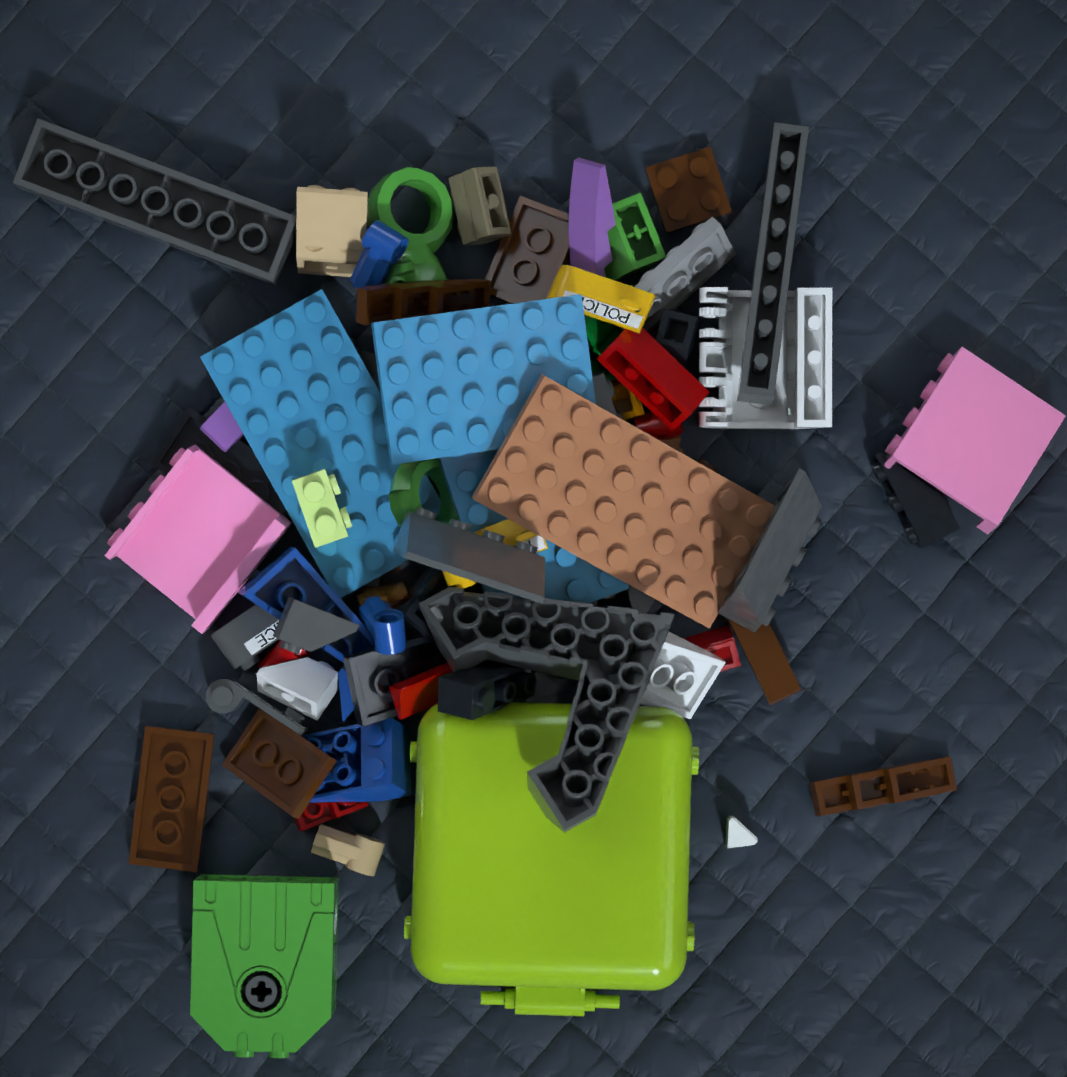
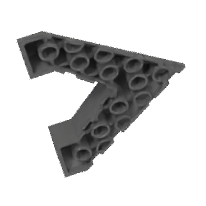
M448 587L420 602L419 607L437 647L453 672L472 668L485 660H490L579 681L559 754L527 771L528 790L546 818L564 833L596 816L675 614L661 612L660 615L639 613L638 609L613 606L602 608L594 607V604L544 598L543 604L529 599L513 598V594L485 591V594L464 592V588Z

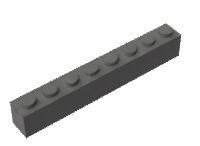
M774 122L771 134L737 401L771 405L775 395L809 131L807 126Z

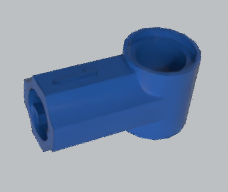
M376 220L368 228L362 239L364 250L350 278L353 287L357 289L358 287L382 285L391 266L404 254L408 245V238L382 221Z
M379 596L367 598L366 602L359 607V616L374 637L375 651L384 655L401 653L406 648L404 614L399 610L392 609L389 603L381 600Z

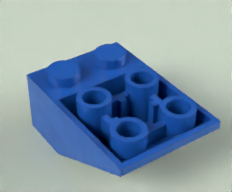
M391 717L366 726L355 724L302 735L337 760L309 803L374 802L412 795L411 730Z

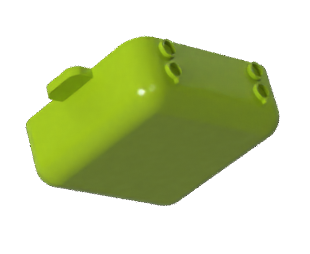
M513 702L474 720L438 712V704L431 707L424 714L418 727L417 741H411L410 762L417 763L411 916H406L404 922V939H411L410 952L412 961L422 976L438 984L515 986L516 988H505V991H481V1005H505V1009H515V1014L583 1017L585 1011L595 1012V1008L619 1009L620 995L596 994V991L585 989L655 991L670 986L680 977L686 965L687 951L694 950L695 940L694 923L688 921L691 781L692 775H698L699 747L692 746V733L689 725L674 710L659 706H639L596 816L565 833L546 818L528 790L527 771L559 754L572 704Z

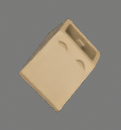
M318 185L297 187L296 259L298 273L341 277L352 276L364 250L362 239L370 227L368 192L355 188H344L342 190L325 189Z

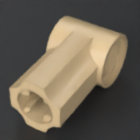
M320 824L311 853L343 863L346 868L355 872L374 876L385 843L363 834L356 833V835Z

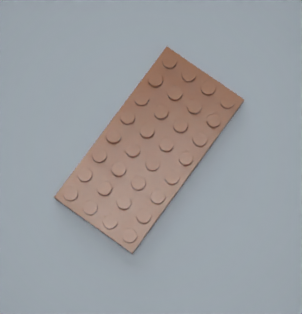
M543 374L538 379L471 497L480 504L709 629L727 595L732 591L742 568L748 563L749 554L756 546V541L760 534H763L764 527L775 508V505Z

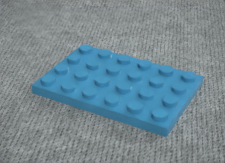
M582 294L371 323L391 465L498 450L541 374L596 404Z

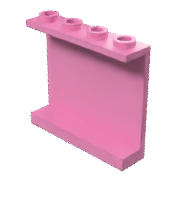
M961 347L954 355L948 353L938 366L937 370L942 374L936 382L930 380L920 395V398L924 400L919 410L913 407L902 423L907 427L903 435L900 437L896 434L885 450L889 457L884 466L890 469L897 461L981 517L976 527L989 534L1000 524L1066 415L964 347Z
M193 445L187 448V450L180 448L169 462L173 468L166 477L161 474L148 489L152 495L145 504L140 501L128 515V518L132 520L125 530L119 528L108 540L107 544L111 548L105 554V557L109 560L116 556L192 616L195 621L191 626L203 634L224 611L292 522L198 446Z

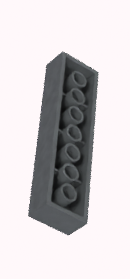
M38 118L13 181V184L21 190L277 286L296 236V216Z

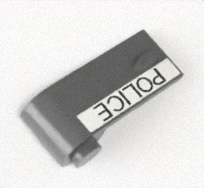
M254 605L213 633L211 638L232 668L236 670L240 667L245 672L261 661L258 657L259 653L279 640L273 636L279 620L259 606Z
M232 678L216 680L212 682L206 691V702L217 713L232 712L238 709L244 700L247 699L299 735H304L308 730L306 726L300 723V720L304 721L306 719L303 715L290 707L283 712Z

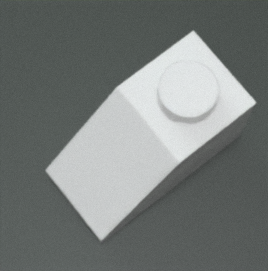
M309 657L260 668L256 673L258 692L317 721L338 691V672L328 663L323 661L317 662Z

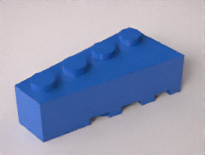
M288 546L238 591L239 594L278 620H280L288 597H291L358 624L357 632L321 647V649L343 664V657L375 648L374 637L295 547Z

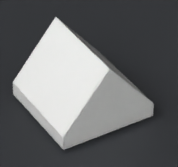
M733 815L727 818L725 841L727 849L755 845L758 842V838Z

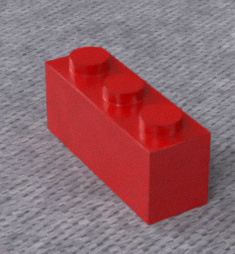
M644 328L641 329L640 334L624 329L597 358L606 369L672 432L693 413L709 394V391Z

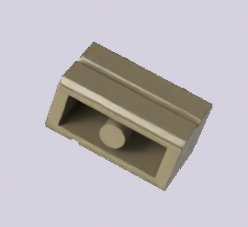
M475 167L448 178L451 188L450 197L453 200L458 220L457 229L463 245L488 244L512 234L497 167Z

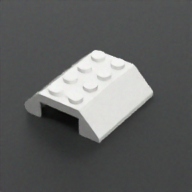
M728 287L699 288V303L714 305V307L699 308V316L718 318V329L704 328L699 330V338L713 339V342L699 343V373L713 374V377H700L699 382L707 388L718 387V399L705 397L699 404L701 408H713V412H699V427L716 429H810L832 427V288H797L795 291H788L775 395L771 405L737 401L751 290H728Z

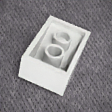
M668 632L640 704L666 707L674 710L682 717L691 719L726 662L701 647Z

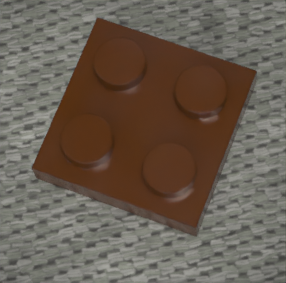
M711 146L645 167L666 234L706 222L712 216L716 219L732 213Z

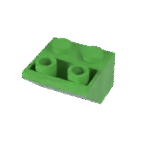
M641 193L613 203L616 225L607 231L613 261L604 267L606 278L618 281L660 264L665 260L666 255Z

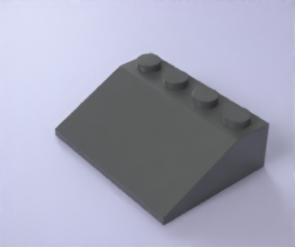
M800 468L778 495L774 503V511L764 527L763 534L761 533L757 539L756 546L749 554L748 563L742 568L732 591L727 595L718 612L754 633L762 624L768 626L777 609L772 606L776 595L778 594L782 597L792 580V578L787 576L791 566L798 567L807 549L802 547V544L807 535L811 538L814 536L822 519L817 517L822 505L806 472Z
M417 507L416 513L406 511L393 549L395 553L403 558L543 604L545 598V557L536 554L538 547L521 541L517 542L516 547L503 543L505 536L488 530H484L482 536L469 532L470 524L452 518L449 525L436 521L437 513Z

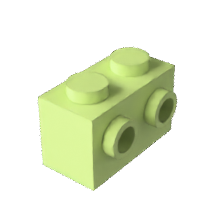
M322 469L293 479L292 483L315 548L348 537L346 529L353 526L346 507L340 509L338 507L335 495L341 494L335 474L327 476L326 470Z

